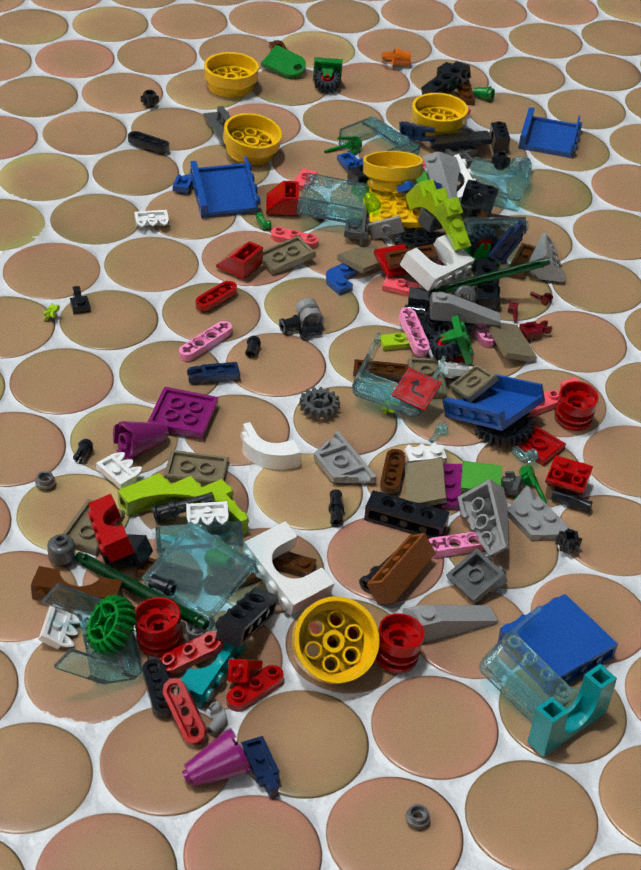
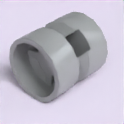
M304 298L297 303L295 311L302 325L323 324L324 317L314 299Z

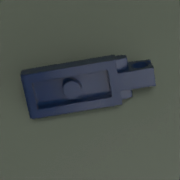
M518 220L514 227L511 226L488 254L489 257L503 265L523 240V231L527 227L525 223Z
M260 736L241 742V747L260 788L265 786L269 798L279 796L278 782H280V771L264 737Z

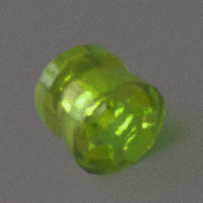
M368 192L363 196L362 201L368 212H376L380 209L381 202L375 192Z

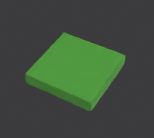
M463 461L460 493H466L489 479L501 486L502 465Z

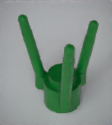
M357 135L337 137L338 140H348V142L324 150V153L347 147L348 150L353 151L351 153L354 155L360 152L362 141Z
M530 465L522 466L519 469V476L522 477L523 484L536 487L540 498L547 503L538 479L535 476L534 468Z

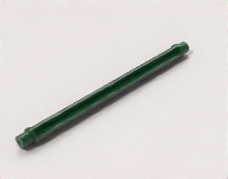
M549 257L539 258V260L445 284L437 289L430 290V296L432 292L449 293L456 291L457 288L463 285L475 286L544 268V266L550 265Z
M78 552L75 555V560L80 562V565L102 577L122 580L123 588L145 600L154 597L168 598L88 554ZM174 601L179 607L182 620L197 628L200 627L204 630L208 628L209 621L204 619L202 615Z

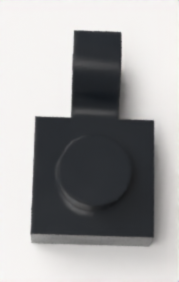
M73 286L74 293L73 297L70 298L73 314L91 312L88 297L81 295L80 286Z

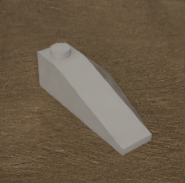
M439 151L423 156L429 179L442 184V188H446L449 198L457 197L456 191L460 174L457 158Z
M546 232L542 233L529 262L549 257L550 265L531 270L530 272L541 280L564 282L565 273L563 269L560 270L559 268L562 264L557 257L558 253L555 244Z
M432 292L430 296V320L452 321L451 317L458 315L460 322L464 321V323L498 326L501 324L500 313L444 292Z
M489 479L458 496L461 514L467 519L471 529L476 532L480 543L488 555L493 557L508 549V504L504 488Z
M421 604L405 608L402 611L403 614L410 615L421 623L425 631L423 642L498 624V620L489 605Z

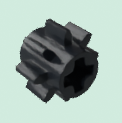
M146 90L141 95V102L146 108H154L159 102V96L154 90Z
M497 151L492 156L491 163L494 164L495 169L504 170L505 167L508 168L511 157H508L505 151Z
M567 528L564 532L559 531L555 544L559 545L560 551L571 554L573 551H579L582 538H579L578 531Z

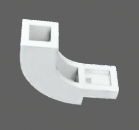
M250 422L243 424V432L240 434L243 442L242 453L248 460L258 466L274 470L300 467L301 452L294 440L270 443L262 440L257 435Z

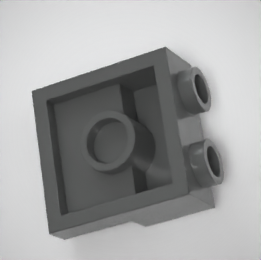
M477 548L446 574L447 579L474 604L479 602L488 593L493 595L507 582V573L500 565L496 566L486 552L482 553Z

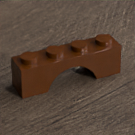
M39 566L31 583V593L34 600L95 610V605L100 604L102 598L105 599L108 595L123 596L122 580L101 577L93 584L74 586L62 579L60 569Z

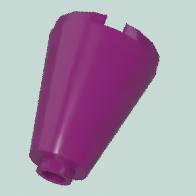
M120 421L118 422L119 424H115L113 429V442L118 444L119 447L116 451L117 453H125L124 460L132 459L165 442L169 436L168 427L163 423Z
M231 728L223 732L184 764L185 770L181 772L187 784L192 783L196 787L251 772L241 745L235 741L236 735Z

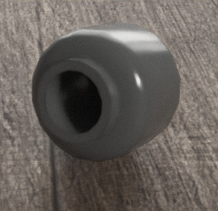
M468 285L460 286L454 296L464 297L465 300L476 303L478 298L476 290Z
M59 534L51 537L48 541V558L52 563L63 566L74 560L76 554L75 543L70 536Z

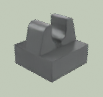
M506 471V476H503L501 479V486L504 488L505 495L518 496L523 484L522 477L515 476L514 471Z

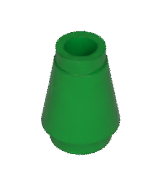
M475 87L473 94L476 97L489 101L494 99L495 89L492 87Z

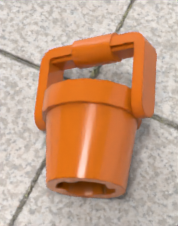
M394 48L393 52H383L381 59L391 60L392 66H409L411 52Z

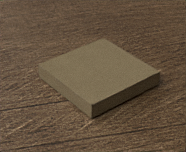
M476 364L454 381L450 388L458 395L472 402L499 379L497 375Z

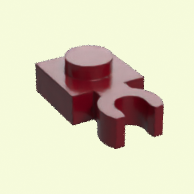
M546 320L541 321L539 324L536 321L519 325L526 340L542 337V334H550L552 332V326L547 327L548 321Z

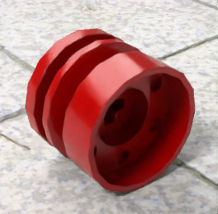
M580 381L564 384L560 389L554 412L557 423L571 431H581L590 427L599 400L595 388Z
M154 597L138 605L135 609L137 613L135 629L138 646L143 653L151 657H162L166 652L182 645L181 615L179 607L174 601L165 597Z
M392 613L380 621L378 629L379 649L375 661L386 671L405 673L412 670L417 664L425 631L421 623L414 617L403 613Z

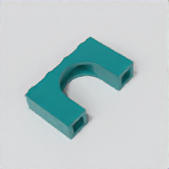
M599 664L584 674L580 692L567 709L553 697L543 702L535 709L527 742L539 754L545 757L607 713L617 678Z

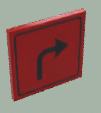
M409 367L391 396L425 412L442 382Z

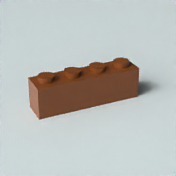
M425 533L409 535L367 583L378 605H392L399 600V596L409 588L410 583L420 575L421 570L430 563V560L436 554Z

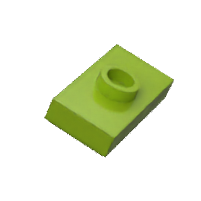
M405 333L379 335L383 351L411 348Z

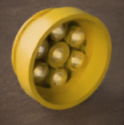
M235 52L218 53L207 58L204 63V78L208 82V87L210 91L219 96L236 98L248 95L253 91L254 84L258 80L259 65L255 59L245 54Z
M427 93L418 96L412 103L411 117L415 124L435 128V132H426V136L460 133L461 128L466 124L468 107L464 101L453 95Z
M241 113L230 117L225 122L223 141L228 155L237 162L244 163V156H246L251 165H262L268 163L280 148L282 131L273 120L265 116Z
M401 151L370 153L363 158V173L369 178L367 185L380 191L398 192L397 186L403 185L406 181H412L414 184H417L416 179L423 174V159L416 154Z
M327 597L311 604L298 617L292 632V649L297 663L307 675L322 683L343 684L360 677L372 666L379 649V632L372 615L361 604L345 597ZM332 614L339 617L340 622L338 626L330 622ZM311 623H316L319 626L320 631L318 634H313L310 631L309 626ZM349 628L356 630V639H351L348 636ZM329 636L337 640L336 648H331L328 645L327 639ZM308 645L316 647L317 654L315 657L307 653ZM347 650H351L354 653L355 659L353 662L345 658ZM326 659L334 661L335 667L332 671L325 667Z

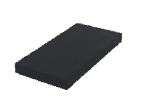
M488 130L434 135L435 141L429 142L431 148L437 150L492 144V138Z

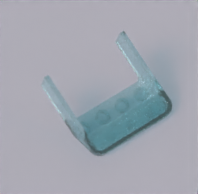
M370 116L341 128L339 132V137L357 135L359 138L375 133L395 146L387 151H401L416 155L420 152L419 144L375 116ZM339 140V145L346 144L348 140Z
M377 332L353 381L352 392L359 398L408 416H419L423 412L422 410L391 396L398 383L371 374L368 371L380 347L381 333ZM442 356L433 375V378L438 381L445 369L446 356Z
M227 521L224 525H221L219 522H212L209 526L199 523L195 527L190 524L152 527L154 551L159 553V556H170L172 551H180V555L193 554L192 550L201 549V553H207L213 548L222 547V551H234V547H244L242 521Z
M58 583L42 599V602L78 617L86 653L70 648L54 664L55 669L100 684L136 679L143 670L134 631L131 634L132 639H128L127 646H122L121 652H116L115 655H102L90 648V643L87 642L88 637L85 634L88 630L85 627L89 623L87 619L91 617V611L95 610V605L100 604L101 599Z
M539 606L509 631L484 656L479 664L481 673L531 723L536 707L553 697L566 708L578 696L581 685L577 688L570 687L518 636L521 631L533 622L542 610Z

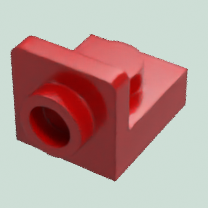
M229 659L228 681L248 683L250 674H253V669H262L263 660Z

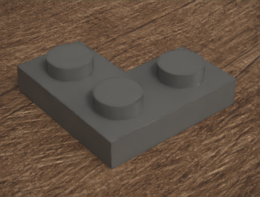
M476 146L445 149V154L451 156L459 154L461 159H465L469 167L475 163V159L471 156L478 154V148Z

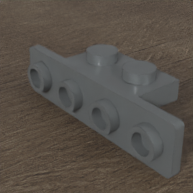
M218 106L217 112L203 113V117L222 145L226 146L223 141L225 122L231 116L224 106Z
M366 204L364 205L362 219L346 218L344 237L351 240L360 239L359 246L363 245V241H367L369 210H367L368 205Z

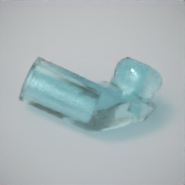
M515 446L511 451L521 463L534 462L538 458L537 450L531 448V451L524 452L519 446Z

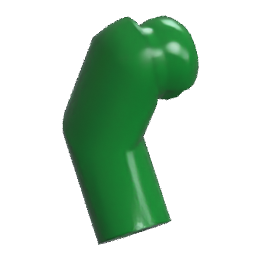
M258 212L256 219L263 230L271 229V221H266L263 213Z

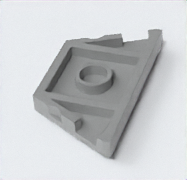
M336 431L334 437L330 441L327 440L323 447L314 453V460L333 483L376 482L377 476L339 431Z
M528 485L524 487L508 508V518L530 541H540L542 539L556 540L559 531L564 532L567 528L571 529Z

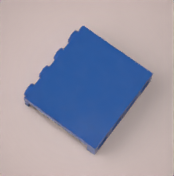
M529 107L520 135L518 149L571 158L572 153L576 152L582 122H580L581 116H578L577 124L533 116L535 108Z
M244 156V163L198 168L197 161H190V174L201 218L258 212V205L261 204L260 196L257 195V184H254V173H251V162H248L246 156Z
M495 374L499 380L472 402L465 398L457 400L446 397L443 399L445 417L503 431L545 401L543 384Z
M566 594L551 599L549 603L536 607L526 615H521L510 624H504L499 630L497 642L500 645L507 641L545 679L543 689L548 695L582 677L597 665H602L613 659L618 643Z

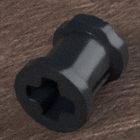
M296 314L288 319H279V328L283 334L293 329L299 330L301 326V321Z

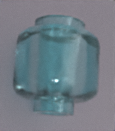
M514 157L509 164V170L515 177H526L532 171V162L527 157Z

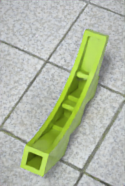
M433 179L418 182L405 195L410 210L425 208L438 219L454 251L471 247L461 217L463 210L458 196L449 198L446 188L436 189Z
M158 473L118 490V505L125 511L128 517L141 512L151 511L153 505L160 506L169 503L170 500L178 502L213 492L215 502L227 501L229 521L226 524L231 526L239 535L248 533L249 518L245 512L239 509L233 500L234 491L232 487L227 485L223 479L202 487L192 476L171 484L161 473Z

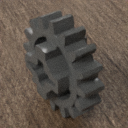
M312 387V391L306 389V393L301 394L299 406L300 410L304 411V415L310 414V418L316 416L317 420H320V417L326 420L328 415L334 417V413H338L340 400L339 396H335V391L329 392V388L323 390L322 387H319V389Z

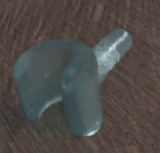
M441 421L437 423L436 430L429 439L430 443H433L440 433H447L448 423Z

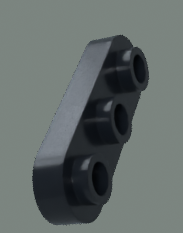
M139 131L128 133V142L132 145H137L159 154H165L169 151V142Z
M149 659L143 664L142 670L151 708L157 717L167 718L172 715V712L163 695V686L169 680L166 667L159 659Z

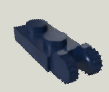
M404 121L399 122L401 138L420 142L435 141V137L426 136V132H435V128Z
M237 362L203 364L187 369L190 384L197 385L202 382L240 379Z

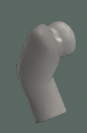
M217 701L209 706L212 722L206 728L211 736H214L227 722L226 711L221 706V703Z

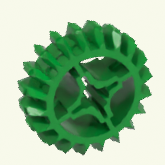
M108 595L105 599L102 598L100 600V604L95 605L94 611H91L92 615L87 619L89 623L85 627L88 630L85 637L88 638L87 644L94 651L102 655H115L116 652H121L122 646H127L128 639H132L131 634L135 631L134 625L137 623L135 620L137 613L135 612V606L132 605L129 599L120 595Z

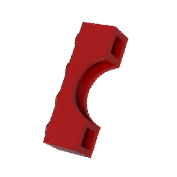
M110 493L88 503L91 511L87 513L103 557L107 555L112 563L135 553L124 526H115L122 518L112 494Z

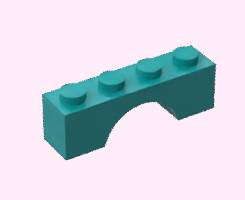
M224 642L223 649L214 655L216 660L211 665L201 669L187 670L181 680L187 685L198 708L202 709L206 702L212 700L216 687L221 686L224 682L225 674L228 671L229 659H236L239 654L242 655L246 649V642L240 648Z

